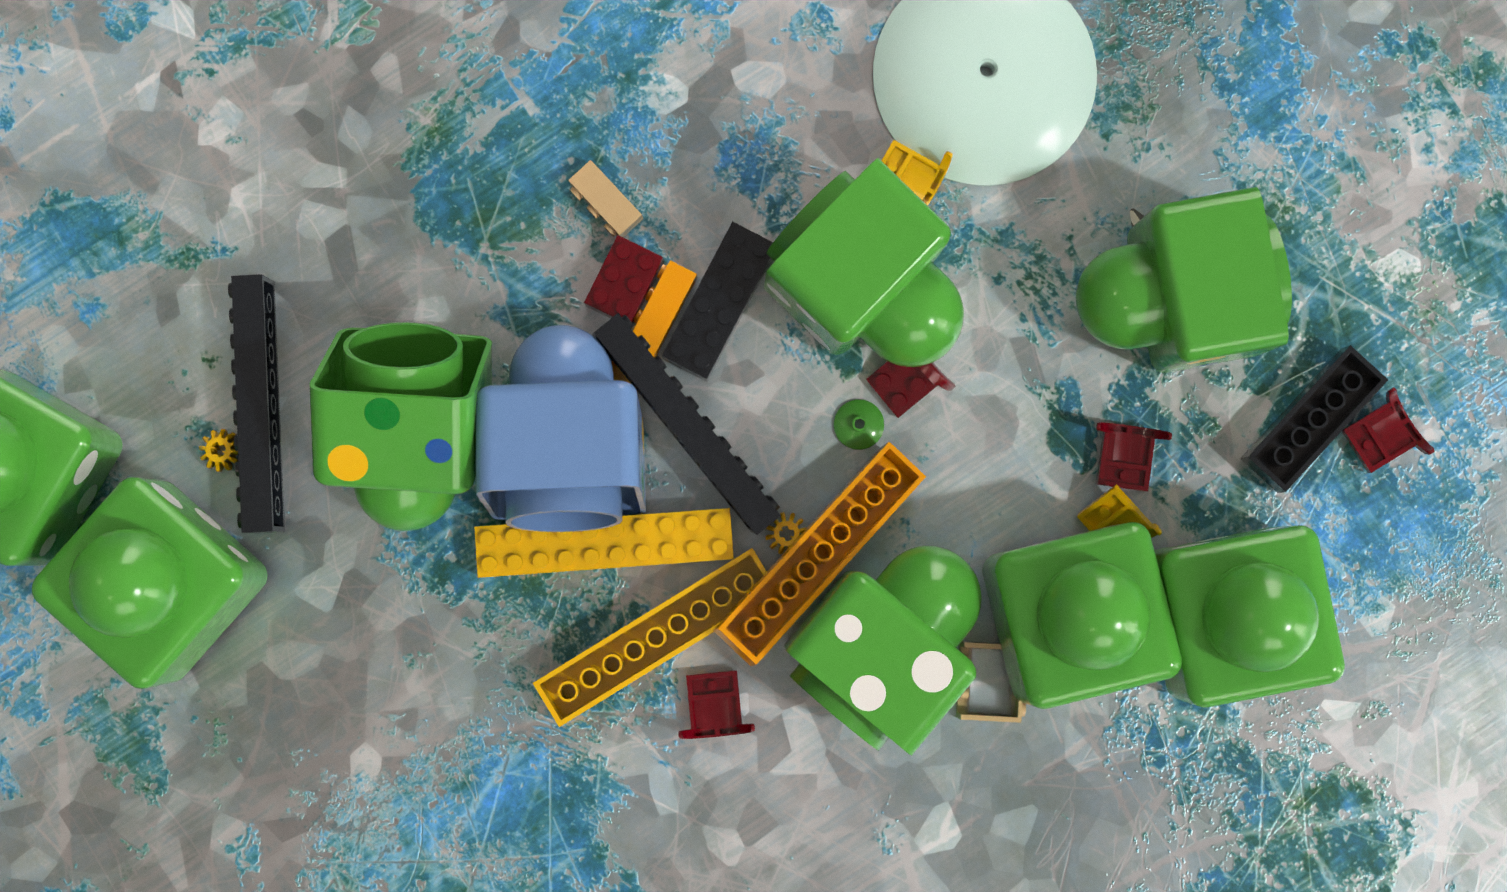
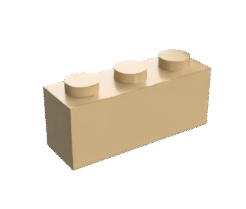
M591 160L568 180L572 186L569 189L570 192L579 201L583 198L589 204L586 208L596 219L600 216L606 222L603 227L611 236L619 235L624 238L643 220L642 214Z

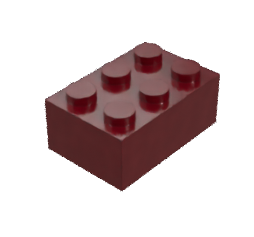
M617 235L584 304L586 307L609 318L614 317L617 313L621 317L626 315L634 324V318L639 309L642 308L646 295L653 286L658 272L665 262L664 258Z

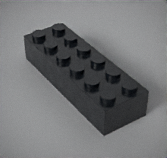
M732 221L662 354L664 360L708 382L772 260L766 254L773 243L772 241Z
M1351 345L1341 348L1240 459L1277 493L1286 492L1383 387L1388 379Z

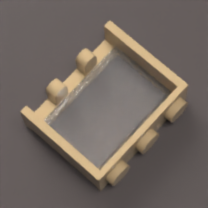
M962 641L959 644V650L973 662L976 668V678L957 700L956 718L960 720L1021 723L1022 717H1025L1026 703L1019 701L1013 695L1001 644Z

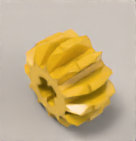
M221 429L219 433L216 430H212L210 433L211 438L203 437V441L207 443L206 446H199V450L205 451V454L200 459L203 461L208 460L207 468L211 469L215 466L217 472H222L223 468L230 471L232 470V463L235 464L239 461L236 458L238 451L234 447V438L237 434L234 432L228 434L226 429ZM219 446L225 447L226 450L222 451L224 455L218 454L217 450H221Z
M781 512L782 522L779 523L776 519L773 522L777 525L776 527L769 525L766 528L769 531H774V534L766 535L765 539L775 538L776 540L769 547L773 549L777 544L781 545L778 554L783 553L784 546H787L788 549L799 537V534L803 533L807 528L799 529L797 527L803 523L804 520L802 518L793 523L795 513H791L789 521H786L785 513ZM787 526L788 530H793L794 536H790L792 539L789 541L779 536V531H783L781 528Z

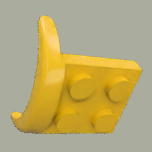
M893 140L881 161L926 205H929L948 171L952 160V153L947 151L940 165Z
M1117 484L1077 515L1078 519L1089 531L1117 524L1136 522L1147 528L1151 538L1162 534L1161 528L1156 523L1152 524Z

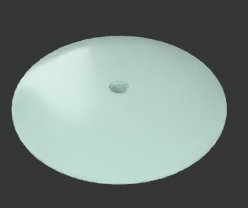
M901 0L887 19L876 46L873 62L874 94L882 120L894 140L940 165L947 151L952 153V160L944 177L945 179L970 185H1002L1025 179L1044 170L1057 161L1078 138L1087 122L1095 99L1097 86L1096 57L1087 28L1079 14L1067 0ZM980 68H990L992 76H983Z

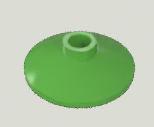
M852 400L845 403L836 413L834 431L839 441L846 447L863 450L870 448L879 441L884 431V419L881 411L873 403L866 400ZM858 419L864 422V427L861 429L855 426V421Z

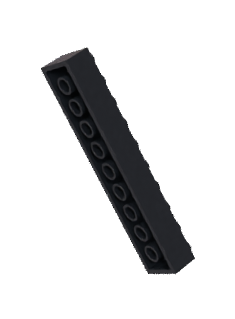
M263 274L231 276V283L228 284V294L232 298L229 320L233 324L234 334L230 335V345L234 349L235 358L231 361L232 374L235 375L236 385L232 386V396L236 400L237 408L233 412L234 425L237 426L238 436L234 438V447L238 451L239 461L235 463V472L240 482V487L236 489V498L240 502L241 513L237 515V523L242 533L285 532L275 281Z
M617 313L592 335L604 346L612 361L636 388L638 393L750 532L758 535L781 516L777 511L780 506L771 496L763 494L761 490L764 486L755 476H749L746 473L747 465L739 456H733L729 450L732 447L723 436L717 437L713 432L716 428L707 416L701 417L697 412V409L700 408L691 396L685 397L681 392L683 386L674 375L668 376L664 371L667 368L666 364L658 355L652 356L648 351L651 346L642 335L639 337L635 335L631 330L635 326L626 315L621 317Z

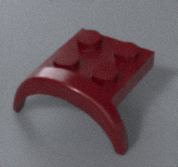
M887 361L866 379L897 418L938 385L947 391L955 388V384L934 363L919 367H905Z
M1395 387L1386 392L1387 403L1342 430L1368 473L1374 472L1413 447H1416L1426 455L1435 452L1434 448L1422 437L1408 417Z
M1097 423L1096 431L1103 432L1096 485L1113 487L1117 484L1120 488L1148 492L1155 439L1171 440L1172 433L1131 425Z
M737 670L686 675L691 729L679 731L678 736L680 739L721 737L755 731L753 723L742 724Z

